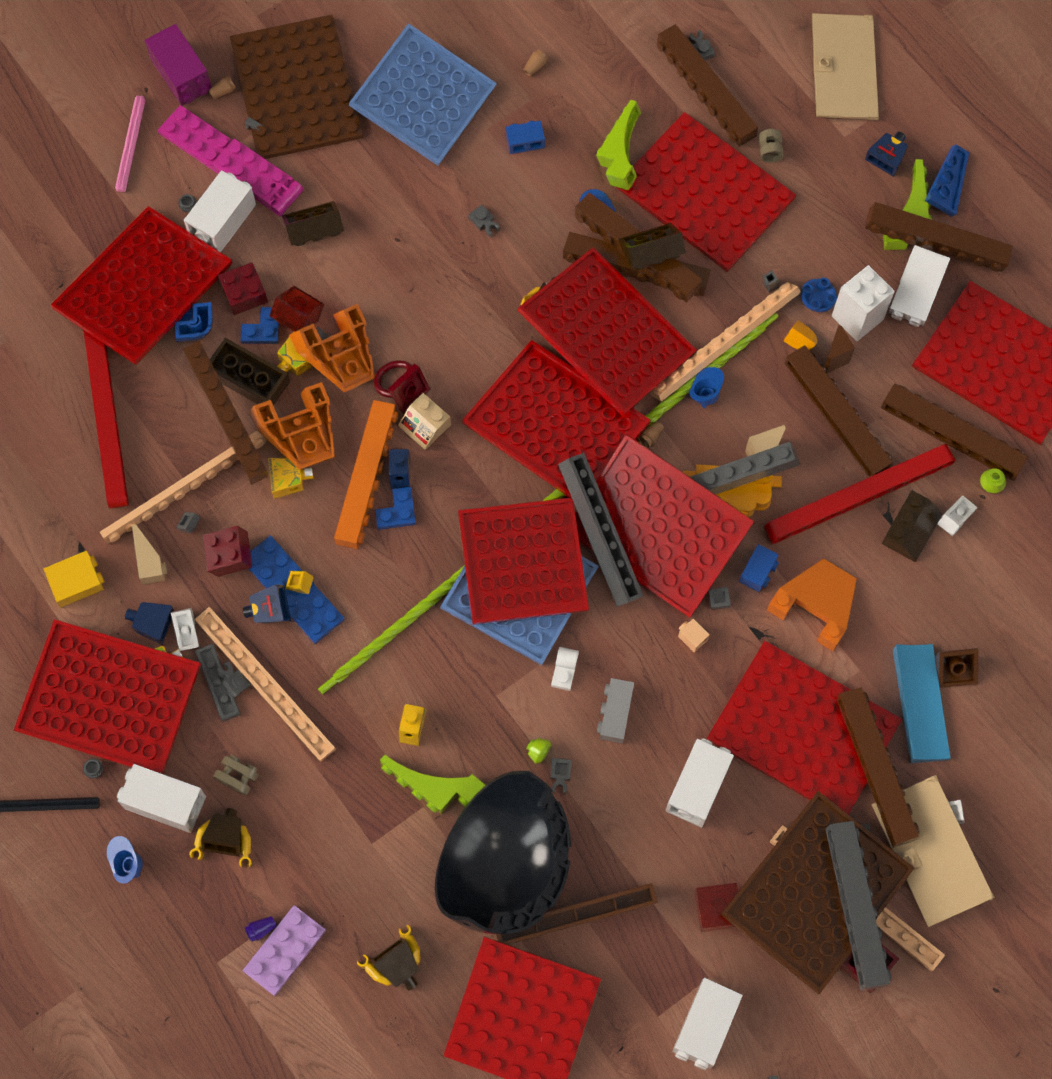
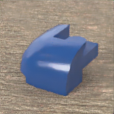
M211 302L193 304V308H190L175 323L177 342L200 340L210 333L213 323Z

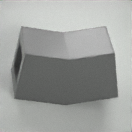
M773 270L763 276V284L768 292L779 288L780 281Z

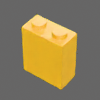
M88 551L43 568L60 608L104 590L102 583L105 582L101 572L97 573L95 569L98 566L94 555H89Z

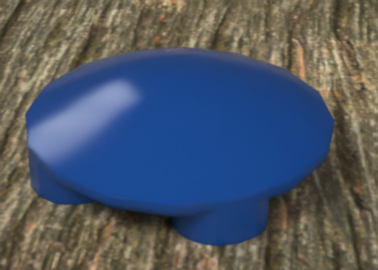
M818 278L811 279L803 285L801 299L810 310L826 312L835 305L837 294L829 279Z

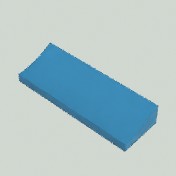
M896 644L893 648L909 761L910 763L950 760L933 644Z

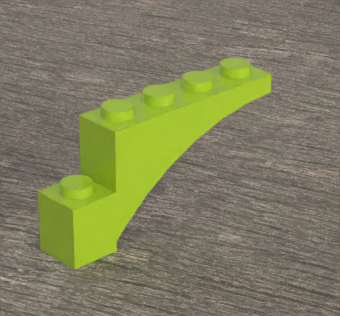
M630 100L627 106H625L621 116L615 122L613 129L606 136V140L596 154L600 165L608 168L606 176L610 185L626 190L630 189L637 177L633 165L630 164L629 156L632 131L641 114L637 101Z
M916 159L912 168V190L903 211L932 220V216L928 214L930 204L925 201L926 193H928V182H925L927 168L923 165V159ZM883 234L884 250L907 249L908 244L905 241L891 239Z
M387 755L380 759L381 769L389 776L393 774L397 777L396 781L402 787L406 788L408 786L412 790L411 794L418 800H425L428 803L426 806L434 813L438 811L442 814L456 797H459L457 800L466 807L471 799L485 786L473 774L464 778L434 777L410 770L398 764Z

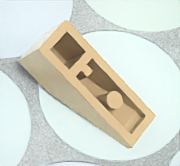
M133 524V537L141 583L149 584L165 581V574H168L166 562H162L158 553L137 525Z

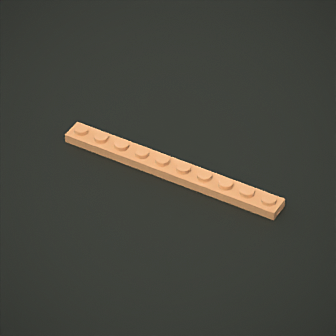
M789 282L781 285L778 290L768 295L760 304L754 306L746 315L740 317L737 322L726 328L719 336L713 338L710 343L687 359L677 370L650 392L651 396L662 402L801 293L799 287Z
M258 431L249 435L255 449L262 447L267 441ZM232 447L100 531L105 542L108 544L117 541L122 534L133 530V524L138 525L142 521L151 519L153 514L165 510L173 501L182 499L185 493L197 489L205 480L214 478L222 469L231 467L233 462L238 460Z
M210 607L195 618L197 624L320 762L336 750Z
M782 825L770 840V843L775 846L787 828ZM886 907L876 919L877 927H880L882 933L931 972L934 971L945 956V954Z

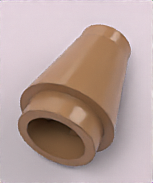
M538 49L532 53L523 71L531 77L547 64L548 57Z
M227 76L222 77L209 92L216 99L232 93L236 87L230 77Z
M655 421L638 437V442L647 448L653 447L664 429L663 425Z

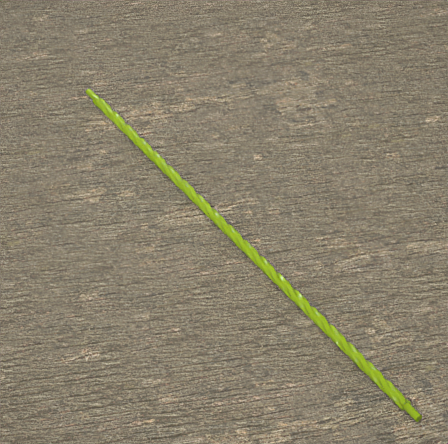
M775 312L705 368L716 367L720 369L730 358L744 349L750 341L762 334L766 327L779 317L778 314ZM697 374L646 415L651 420L648 427L662 417L666 411L680 402L687 393H690ZM556 489L543 501L563 499L566 495ZM464 566L432 591L427 598L409 610L404 617L397 620L356 656L340 667L328 681L318 688L319 692L323 695L336 683H341L351 672L364 664L375 652L382 649L398 633L405 630L421 614L425 613L444 595L449 593Z

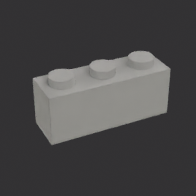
M611 678L610 684L606 683L604 695L607 696V702H602L600 714H604L603 722L599 721L597 733H600V740L623 744L634 682Z

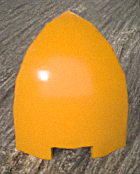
M797 320L783 341L797 350L804 345L809 350L817 344L818 340L815 333L808 326Z

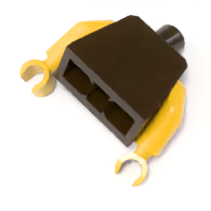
M227 808L224 815H213L211 820H208L198 828L194 842L195 848L189 854L191 858H194L196 851L199 852V861L204 857L203 851L240 857V854H243V857L239 860V865L242 867V861L248 859L249 867H251L252 860L249 858L251 853V837L247 827L242 825V819L236 817L237 811L235 809Z
M406 925L409 931L404 934L399 928L401 938L371 960L366 955H363L366 958V963L361 964L357 960V964L365 969L374 981L386 986L393 984L395 987L403 983L406 989L410 991L418 985L413 975L419 971L420 947L414 936L411 935L410 926Z

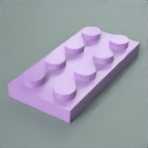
M294 905L242 971L272 995L276 996L326 932V929Z

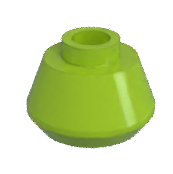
M988 469L981 475L980 483L987 492L999 493L1006 486V477L999 469Z
M537 738L536 740L532 739L526 749L529 750L528 755L535 764H539L548 754L552 744L550 740Z

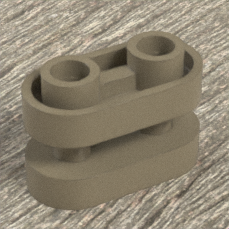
M233 755L229 757L224 756L221 764L225 768L223 771L216 770L213 778L236 792L247 796L251 790L247 783L249 780L252 782L257 780L259 776L257 773L258 769L250 764L245 766L239 763L241 760ZM232 771L242 776L240 781L229 776Z

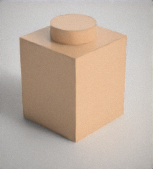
M694 619L690 622L685 621L679 627L678 637L694 653L709 639L710 634Z

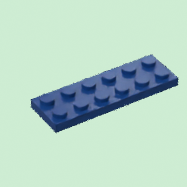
M271 535L250 551L252 568L248 569L265 588L276 584L284 585L286 588L290 571H302ZM313 582L309 594L285 589L290 617L314 644L318 643L345 620Z

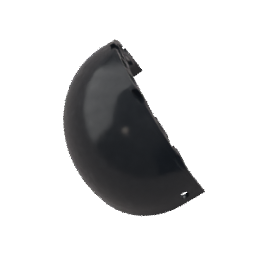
M530 771L504 773L485 785L459 815L442 849L435 876L436 903L441 913L446 917L477 932L512 934L535 925L543 918L545 912L549 908L552 909L568 876L570 867L568 850L571 847V838L564 809L560 801H557L553 796V790L542 779Z

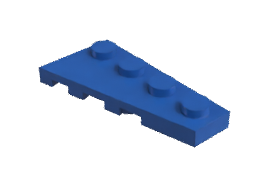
M957 144L951 146L925 199L927 203L951 217L957 214L970 153Z

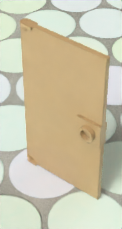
M812 13L816 117L879 119L874 20L872 15Z
M936 775L904 789L906 804L909 803L912 809V820L914 823H917L920 830L919 837L914 842L893 848L876 803L871 804L892 850L914 867V870L906 880L928 927L995 898Z

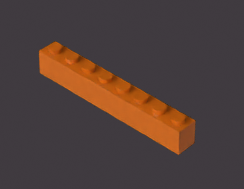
M373 400L334 536L336 545L358 549L359 544H362L364 541L365 533H363L364 526H368L370 518L368 511L369 508H373L375 500L373 493L378 490L379 480L377 479L384 469L382 461L388 455L389 446L387 444L388 440H392L393 422L396 423L399 412H396L395 404Z

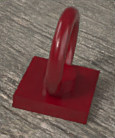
M402 360L389 362L382 366L374 377V388L377 393L384 397L393 398L398 409L403 414L406 413L409 406L422 393L426 394L430 390L420 367L415 363L412 365ZM394 368L406 369L407 371L388 390L382 387L381 380L385 373Z

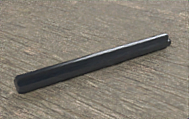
M98 797L0 800V812L98 809L100 807V799Z

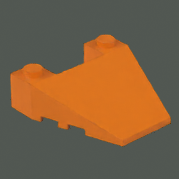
M358 303L333 315L341 331L333 336L321 340L314 323L289 335L296 352L343 392H347L375 377L372 356L369 355L368 344L370 343L369 337L366 336V320Z
M322 382L306 387L301 392L300 396L306 407L304 410L278 418L271 400L254 405L249 411L256 430L299 470L335 457L329 412L330 401Z
M823 558L780 587L769 603L767 611L784 620L793 605H799L827 623L820 633L817 642L834 651L847 629L857 578Z

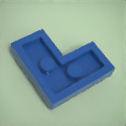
M261 307L260 324H242L241 343L279 344L280 308Z
M411 487L392 489L394 507L375 509L378 530L416 525Z

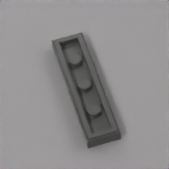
M214 644L195 650L222 722L240 716L241 713L234 696L223 685L225 678L220 677L216 672L218 667H221L222 670L224 669Z

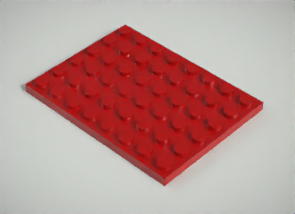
M685 112L633 165L637 177L630 189L626 190L616 187L663 224L672 223L682 232L685 241L726 272L738 262L796 198L795 193Z
M148 206L51 304V307L63 317L137 365L175 323L186 314L193 304L219 279L218 275L225 273L233 262L229 257Z
M594 247L517 309L622 416L697 351Z
M969 281L912 364V367L1041 445L1052 428V329L974 282Z
M533 340L526 345L462 420V424L569 498L572 497L558 464L568 458L584 453L597 481L624 437L629 435L637 440L651 423L649 418L634 408L622 416L576 369Z
M626 435L596 483L637 581L691 618L755 521L629 435ZM577 511L575 516L579 541L593 550Z
M54 619L13 731L125 766L132 767L135 764L163 774L201 663Z
M764 640L706 740H709L719 748L724 747L730 750V754H733L736 758L808 800H811L816 792L819 791L848 815L867 783V778L837 702V697L840 693L850 691L851 689ZM870 701L868 703L869 708L876 715L877 721L875 723L877 729H881L884 737L882 742L884 747H887L902 718Z

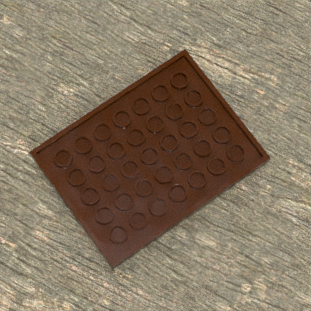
M333 14L230 36L248 118L250 117L263 125L256 127L259 130L251 128L258 155L264 159L363 138L357 111L349 106L353 94Z
M819 791L816 792L720 914L818 995L852 952L826 828L830 824L854 821L855 827L858 828L859 847L861 846L864 852L862 860L863 865L868 870L867 883L868 887L870 886L872 889L873 898L871 901L873 907L877 910V918L914 870L912 865Z

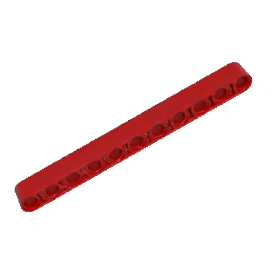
M83 330L107 504L109 509L129 506L107 345Z
M943 444L765 524L763 528L772 544L779 543L945 469L955 463L956 459L948 445Z

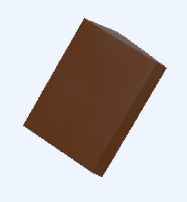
M838 325L825 364L826 374L849 364L855 349L845 330L840 325Z
M978 648L938 652L935 656L939 688L978 684Z

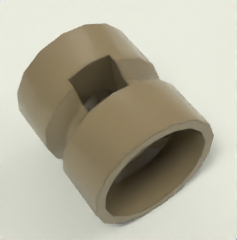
M767 129L759 134L760 157L762 161L774 163L784 158L783 138L780 130Z

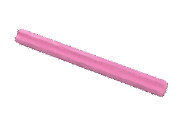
M137 95L135 97L115 186L118 192L126 191L145 105V98L143 96Z

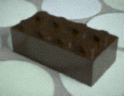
M226 337L209 359L223 385L256 404L271 400L274 406L290 383L287 372Z

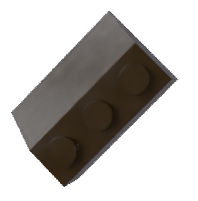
M334 201L282 215L291 246H302L307 241H319L325 236H337L340 232L344 231L340 213Z
M672 223L619 238V243L628 265L636 270L644 269L649 264H660L665 259L679 258L682 254L686 253L682 232Z
M911 490L882 544L916 562L940 520L941 512L928 498Z

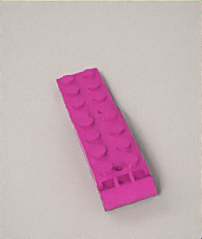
M181 105L158 129V133L217 174L222 170L226 173H232L241 182L249 183L255 200L278 216H282L304 191L302 185L293 180L291 176L236 139H230Z

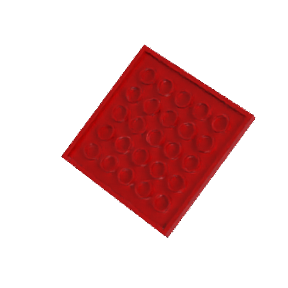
M572 498L458 510L472 625L589 611Z
M484 936L443 1056L504 1079H568L601 978Z

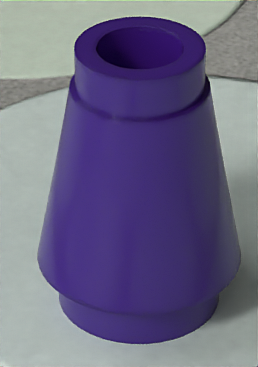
M272 916L250 922L244 928L248 938L253 942L255 940L259 941L277 926Z

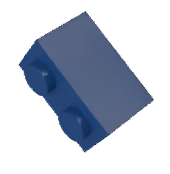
M529 121L524 124L506 126V139L510 154L545 148V137L541 121Z
M758 544L739 582L758 592L761 591L762 587L766 588L771 579L768 575L771 571L775 572L779 561H777L779 554Z

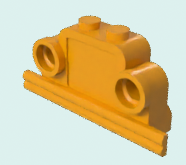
M696 464L695 471H683V473L691 477L719 466ZM770 475L716 495L750 517L755 510L765 511L768 509L771 503L772 487L782 488V476Z

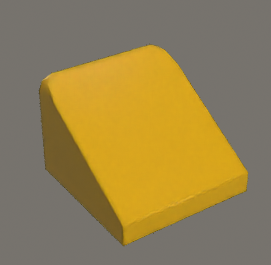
M290 571L285 589L309 594L313 576L306 571Z

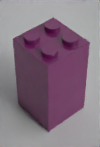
M176 23L144 40L152 63L181 106L189 104L194 99L209 92L212 87L208 72Z

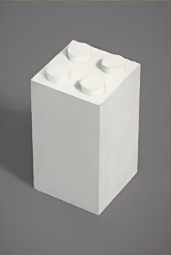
M221 170L184 219L187 231L221 252L256 206L251 185L245 181L241 182L232 173H226Z
M914 246L889 310L892 318L900 321L902 318L906 319L910 325L915 327L924 325L950 258Z
M868 265L841 287L832 317L856 341H859L884 320L894 290Z
M706 739L696 740L666 808V812L701 828L734 756L730 754V750L724 747L717 748Z
M133 764L132 769L129 768L126 773L124 787H121L117 794L120 805L125 810L192 833L207 797L202 789Z
M704 978L672 1052L676 1053L675 1057L683 1061L692 1060L695 1062L694 1066L702 1070L711 1069L715 1064L743 995Z

